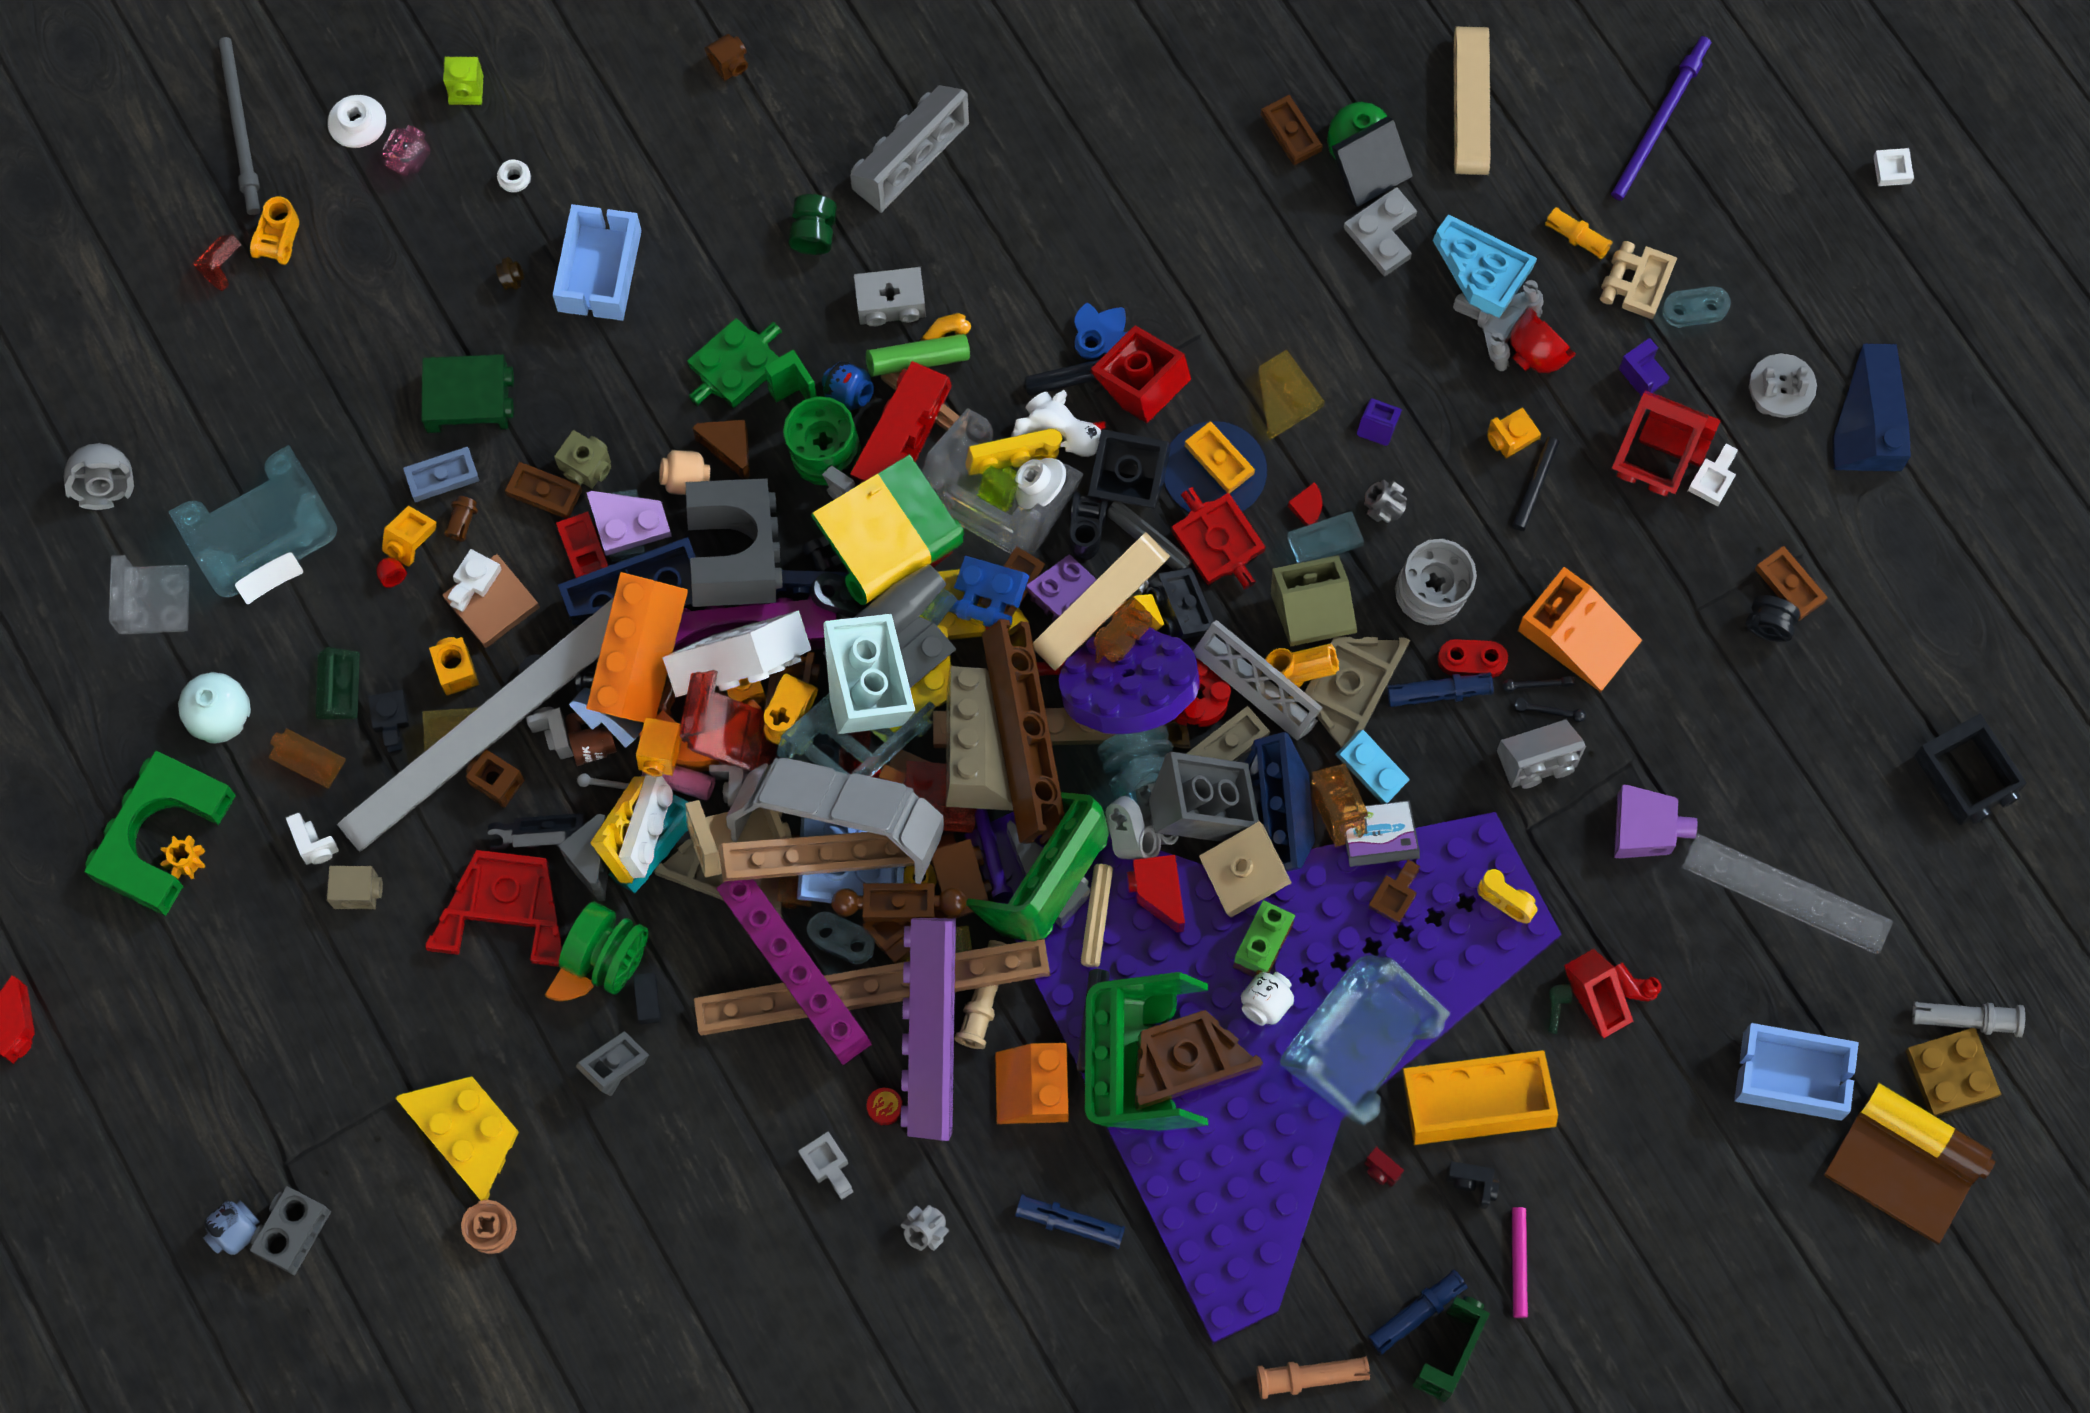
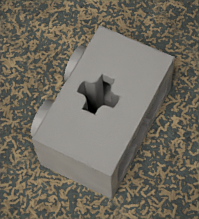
M920 267L854 274L860 325L880 326L888 321L897 320L909 323L926 317ZM887 297H893L894 300L887 301Z

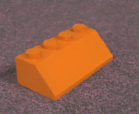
M620 572L586 709L643 723L645 718L656 719L667 677V670L662 657L673 653L688 589Z

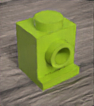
M445 57L443 81L449 96V105H482L484 75L478 57Z

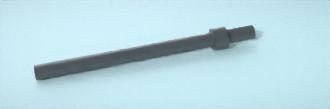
M223 37L218 40L241 173L238 176L239 188L244 193L247 214L257 215L260 213L257 191L260 189L259 179L253 170L232 41L228 37Z

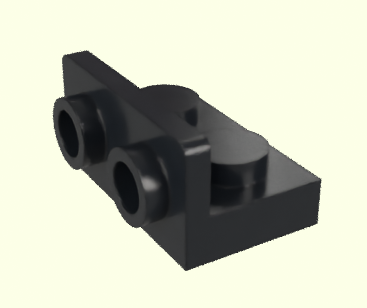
M1192 568L1159 573L1149 583L1148 588L1145 589V595H1153L1165 624L1158 629L1160 633L1171 637H1178L1181 640L1204 636L1214 622Z

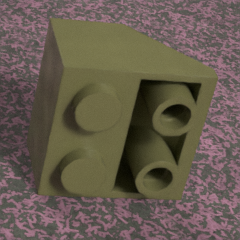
M1339 555L1272 569L1271 597L1290 647L1357 633L1349 580Z

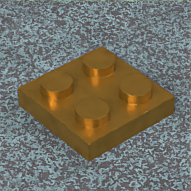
M1975 1028L1918 1044L1905 1050L1927 1109L1934 1116L1997 1098L2001 1095Z

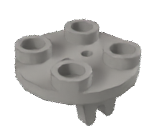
M1783 353L1769 355L1757 363L1750 375L1749 390L1751 397L1755 402L1756 409L1762 414L1782 418L1797 416L1808 410L1816 396L1817 382L1814 372L1805 361L1794 355Z

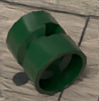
M816 194L797 196L794 200L792 217L796 221L790 227L789 246L800 253L809 255L828 253L832 245L833 229L831 227L835 224L836 203L828 197Z

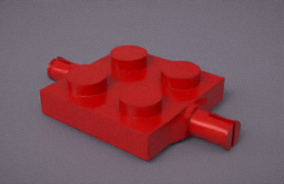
M1193 487L1189 488L1188 492L1187 490L1184 491L1181 497H1183L1191 512L1185 519L1171 526V532L1185 553L1191 558L1193 565L1205 583L1210 585L1223 576L1234 574L1244 590L1254 585L1256 580H1254L1245 566L1250 560L1265 552L1266 547L1230 493L1228 492L1215 501L1202 503Z

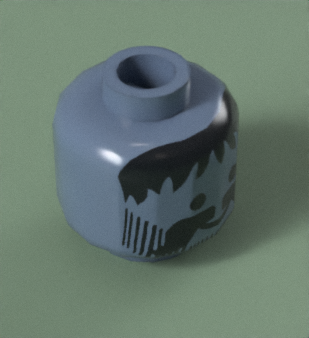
M241 1200L237 1204L233 1201H226L204 1220V1226L208 1234L203 1238L217 1254L224 1250L230 1255H235L251 1242L259 1220Z

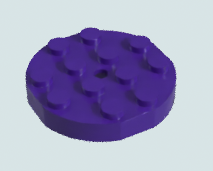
M1151 627L1118 631L1090 638L1082 648L1066 660L1059 675L1062 702L1067 714L1079 724L1108 734L1139 733L1160 727L1174 720L1195 700L1200 686L1197 660L1192 649L1180 638L1160 633Z

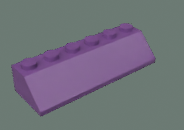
M912 918L911 926H904V947H910V962H904L903 983H910V998H903V1019H909V1034H903L902 1055H909L908 1070H902L901 1088L902 1091H908V1106H901V1127H907V1136L949 1141L952 1135L956 919Z

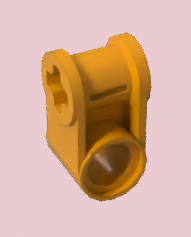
M276 196L270 198L263 206L257 229L251 241V257L258 259L262 256L276 259L279 264L283 265L288 263L294 238L299 227L298 215L288 199ZM288 213L284 219L275 220L277 215Z
M787 673L783 675L764 713V735L767 740L773 744L780 745L789 742L794 737L804 716L807 715L815 701L818 692L817 687Z

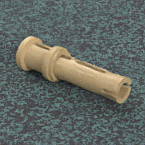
M990 940L987 948L1006 945V943ZM999 985L975 989L971 1001L967 1002L963 1008L965 1017L960 1032L955 1034L954 1039L956 1042L974 1049L985 1048L986 1041L984 1037L989 1021H993L995 1016L992 1006Z

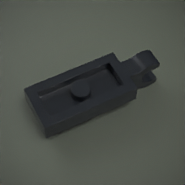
M584 813L514 818V823L509 824L493 822L488 826V835L497 834L502 839L491 840L490 851H504L512 842L513 847H524L527 849L538 848L542 845L561 844L585 825Z

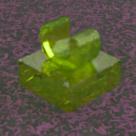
M991 465L983 472L977 496L1005 513L1012 507L1019 483L1014 480L1017 472L1008 466L999 471Z

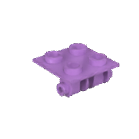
M1069 554L1027 584L1026 589L1029 590L1030 600L1045 610L1044 613L1047 616L1052 613L1054 614L1052 617L1054 622L1097 579Z

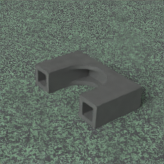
M768 479L685 482L688 530L732 529L746 534L754 541L748 549L735 555L690 558L693 607L776 603V589L782 588V568H775L774 564L780 563V544L772 540V538L778 537L777 517H771L770 513L776 512L775 492L768 491Z

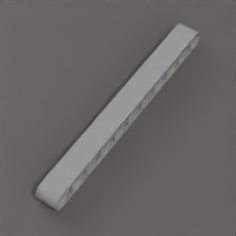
M614 598L344 817L337 826L360 852L373 843L467 766L475 756L483 753L485 749L489 748L599 658Z

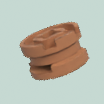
M478 1201L479 1203L469 1207L463 1215L461 1222L462 1235L466 1242L479 1252L486 1254L500 1253L508 1248L515 1239L517 1231L516 1220L512 1213L497 1201Z

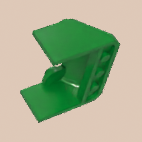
M1061 792L1065 816L1008 904L968 898L966 901V905L1002 937L1034 942L1046 938L1051 933L1053 924L1098 853L1108 843L1109 828L1102 806L1092 796Z
M1174 972L1099 982L1090 988L1086 996L1085 1113L1091 1122L1105 1127L1156 1131L1208 1126V1118L1180 1108L1176 1109L1172 1099L1136 1110L1134 1106L1138 1035L1142 1030L1169 1022L1173 1018L1177 1008L1178 994L1208 991L1207 983L1184 973Z

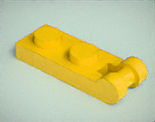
M1047 429L969 446L965 466L969 476L979 473L987 475L995 472L997 469L1011 466L1015 468L1021 467L1032 459H1057L1062 435L1055 429Z

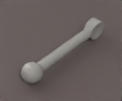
M585 773L577 778V783L582 787L597 785L626 789L629 783L590 778Z

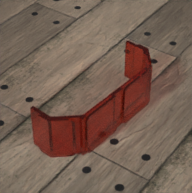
M711 670L692 673L679 733L683 743H688L687 748L695 753L749 772L765 763L768 766L772 764L777 754L787 743L777 745L767 740L764 735L765 711L714 692L718 671ZM799 725V727H798L796 733H797V732L799 731V729L802 727L801 725ZM871 731L844 734L842 746L838 754V767L835 771L846 774H865L872 735Z

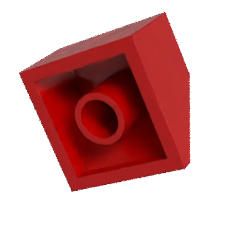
M1136 325L1091 368L1092 374L1122 409L1145 423H1148L1191 380L1185 354Z

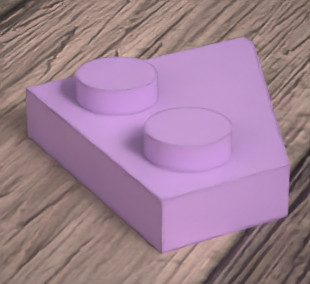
M596 491L587 492L606 556L671 537L661 501Z

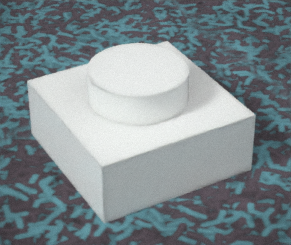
M1909 148L1877 150L1873 157L1878 186L1912 183L1914 175Z

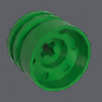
M813 397L803 400L792 408L785 419L783 430L785 441L795 470L803 479L815 485L828 486L822 474L831 465L848 477L851 476L850 473L862 453V448L851 412L843 403L831 397Z
M594 901L583 909L572 926L559 957V966L561 969L579 978L585 977L593 969L592 984L596 987L604 984L605 991L615 995L625 986L629 978L636 971L643 956L649 931L640 924L633 927L632 920L628 918L623 919L614 928L616 921L615 911Z

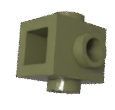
M575 430L571 432L554 456L558 469L564 472V476L569 481L580 486L583 483L593 489L598 481L602 482L611 469V460L607 446L598 438L591 436L588 439Z

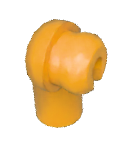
M960 313L936 319L923 335L921 341L941 338L952 331L956 335H966L971 329V323L966 320L965 315Z

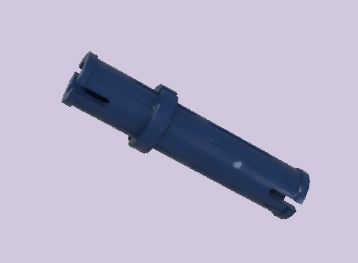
M1491 672L1471 676L1452 674V678L1387 685V694L1391 708L1407 704L1455 699L1458 702L1463 701V698L1493 695L1494 687Z
M1023 1194L1021 1195L1015 1217L1046 1225L1045 1229L1050 1231L1056 1228L1119 1249L1125 1226L1115 1225L1061 1208V1203L1053 1202L1052 1205L1026 1197Z
M1453 1269L1430 1289L1426 1287L1420 1291L1421 1296L1379 1329L1369 1334V1340L1377 1351L1383 1355L1435 1313L1439 1315L1443 1312V1307L1449 1301L1468 1289L1467 1284L1463 1283V1278Z

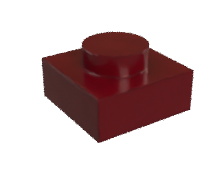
M1378 1147L1370 1153L1364 1163L1369 1168L1367 1173L1370 1177L1381 1185H1384L1386 1182L1393 1187L1404 1172V1169Z

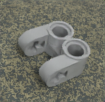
M1156 773L1149 774L1136 785L1135 792L1138 804L1130 797L1121 796L1106 808L1105 815L1112 839V847L1118 858L1135 860L1157 857L1161 845H1172L1179 838V836L1154 832L1149 798L1158 777Z

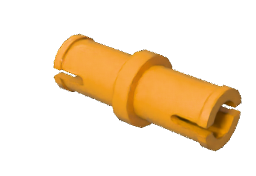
M1557 207L1552 210L1545 222V226L1567 237L1570 244L1573 246L1580 245L1598 256L1599 259L1605 257L1613 242L1590 229L1587 222L1583 220L1579 222Z

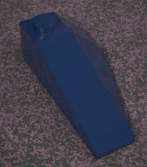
M1897 344L1862 345L1851 384L1841 410L1840 419L1833 436L1834 470L1902 471L1911 457L1909 421Z

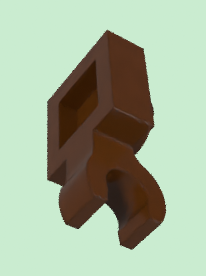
M1408 859L1396 880L1386 875L1368 908L1399 925L1417 895V892L1409 887L1418 874L1420 866Z

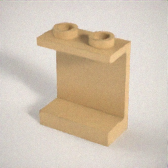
M699 800L685 803L687 828L705 878L722 874L718 847L722 843H734L731 839V830L727 828L726 816L728 812L705 817ZM759 807L752 811L737 842L792 838L788 823L781 822L782 812Z

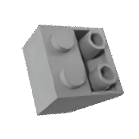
M1562 720L1501 740L1497 753L1511 788L1521 785L1523 789H1527L1540 784L1542 778L1554 775L1555 778H1562L1573 773L1586 746L1583 739L1567 720Z

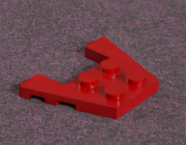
M476 850L456 887L454 897L448 908L444 909L439 918L440 922L432 936L430 935L426 942L427 951L459 955L466 919L536 928L530 959L532 964L560 967L559 957L562 951V944L547 859Z

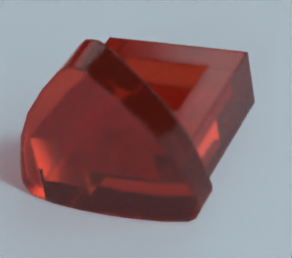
M233 234L219 236L192 264L210 283L223 291L229 283L220 266L241 243Z

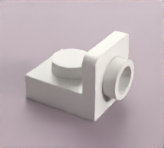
M300 813L286 818L299 853L306 865L310 863H324L332 858V854L339 851L332 836L319 840L312 822L308 821L305 823Z

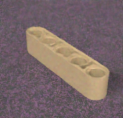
M1455 26L1454 171L1455 174L1488 175L1490 170L1489 27Z
M1145 532L1033 642L1034 651L1054 671L1058 669L1169 559L1170 555Z

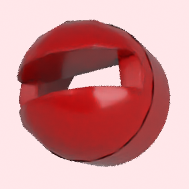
M391 557L382 559L376 568L378 579L387 588L400 584L407 575V571L402 563Z

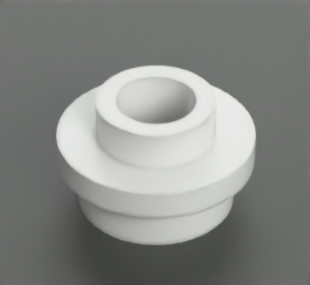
M508 160L499 168L497 179L504 190L519 192L528 186L531 174L529 168L523 162ZM514 174L520 176L517 180H509L510 176Z

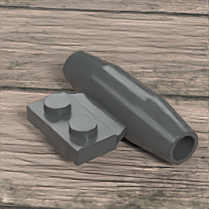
M930 564L893 584L854 617L892 614L910 688L956 650L935 623L920 617L946 586L943 578ZM825 649V651L823 652V655L825 656V658H826V649Z

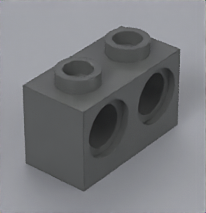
M286 1186L284 1192H279L272 1200L269 1207L271 1214L265 1225L261 1224L255 1230L251 1238V1244L253 1245L250 1251L263 1260L295 1276L331 1211L325 1205ZM297 1205H304L305 1213L303 1217L298 1221H290L289 1213L291 1209ZM285 1237L286 1247L278 1254H272V1242L276 1238Z

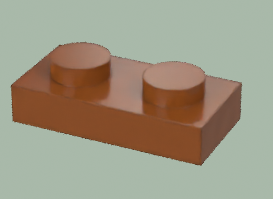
M1785 546L1764 559L1755 568L1779 598L1787 600L1800 610L1801 614L1798 621L1825 603L1828 598Z

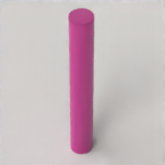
M1523 1207L1512 1208L1514 1318L1528 1317L1526 1208Z

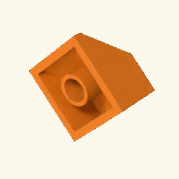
M1067 1043L1027 1044L995 1052L997 1124L1068 1122Z

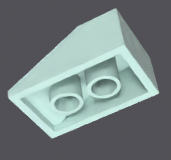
M892 614L825 621L824 636L829 695L837 733L844 734L904 726L915 712V707Z

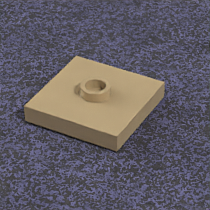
M1260 821L1199 856L1226 914L1230 917L1237 915L1292 883L1264 825Z

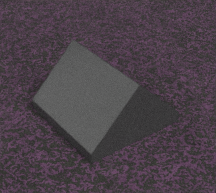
M597 814L558 845L568 866L598 901H605L609 868L590 842L606 819L605 815Z

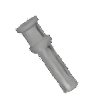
M1914 1001L1912 1007V1016H1914L1912 1017V1024L1915 1025L1926 1024L1980 1029L1985 1035H1991L1992 1032L2014 1033L2015 1037H2022L2024 1033L2025 1008L2023 1005H2017L2016 1008L1994 1007L1993 1003H1986L1982 1007Z

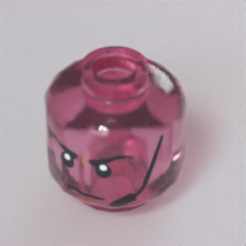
M408 125L406 130L402 128L393 129L381 151L383 158L386 160L384 165L408 177L409 173H419L431 151L430 145L423 140L426 134L411 125Z

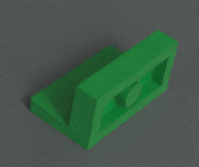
M794 350L764 366L769 393L776 403L798 390L805 400L817 397L814 380Z

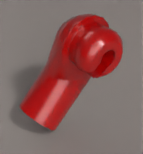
M1624 963L1614 967L1625 997L1648 1002L1656 999L1661 992V983L1655 977L1636 979L1633 978Z

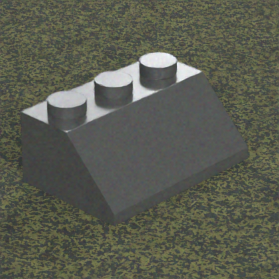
M1176 752L1166 754L1149 798L1155 833L1224 842L1259 822L1248 763Z

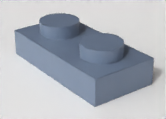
M468 447L403 468L415 502L480 481Z

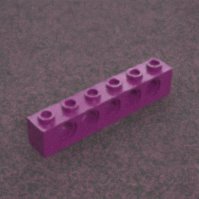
M754 879L725 881L716 889L840 1063L844 1065L872 1045L863 1029Z

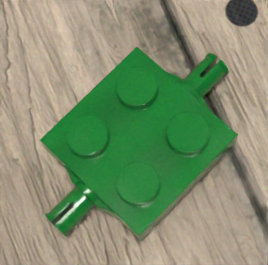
M735 318L687 360L689 367L700 376L703 382L688 395L691 401L699 406L712 393L723 398L730 406L735 408L767 380L764 366L779 358L768 346L775 337L782 333L779 326L771 322L767 328L760 334H757Z

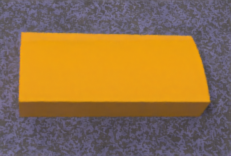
M1544 1050L1403 1068L1414 1145L1556 1127L1558 1110Z

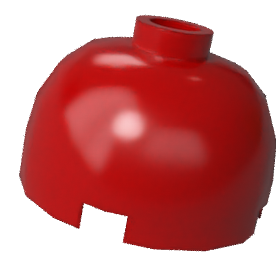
M1530 307L1519 317L1512 328L1510 341L1513 349L1516 351L1512 358L1525 371L1531 367L1539 373H1551L1566 365L1576 355L1569 345L1545 321H1542Z

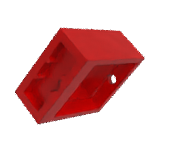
M1645 390L1612 466V469L1618 471L1616 476L1631 483H1636L1637 479L1649 483V490L1663 496H1667L1669 492L1676 494L1708 419V415ZM1646 409L1694 428L1672 480L1625 461Z

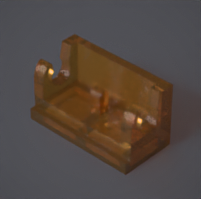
M1345 763L1312 772L1313 799L1335 847L1345 845V833L1351 828H1355L1358 837L1361 838L1365 833L1364 817H1368V812Z

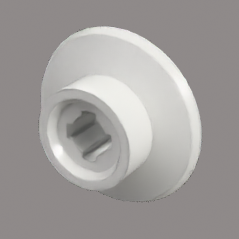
M352 95L343 98L334 105L328 116V130L332 138L339 144L350 148H360L375 142L382 135L386 126V114L381 104L365 95ZM357 114L361 115V118L350 121V117L352 118Z
M1054 458L1032 459L1024 463L1015 476V498L1019 507L1032 511L1049 504L1059 494L1066 478L1064 464Z

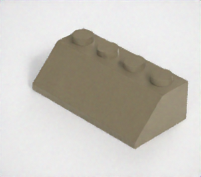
M951 666L947 685L946 807L1013 811L989 672L986 668Z

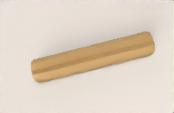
M1096 864L1093 870L1081 964L1091 968L1099 967L1113 873L1112 866L1106 864Z

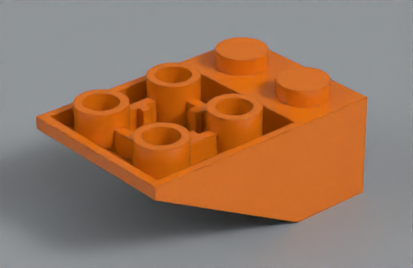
M1565 567L1562 568L1523 616L1518 629L1521 634L1600 692H1602L1642 642V639L1589 584Z

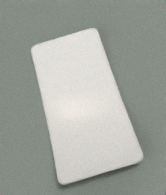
M289 552L254 570L236 582L235 587L246 604H250L274 587L302 574L303 570L293 553Z

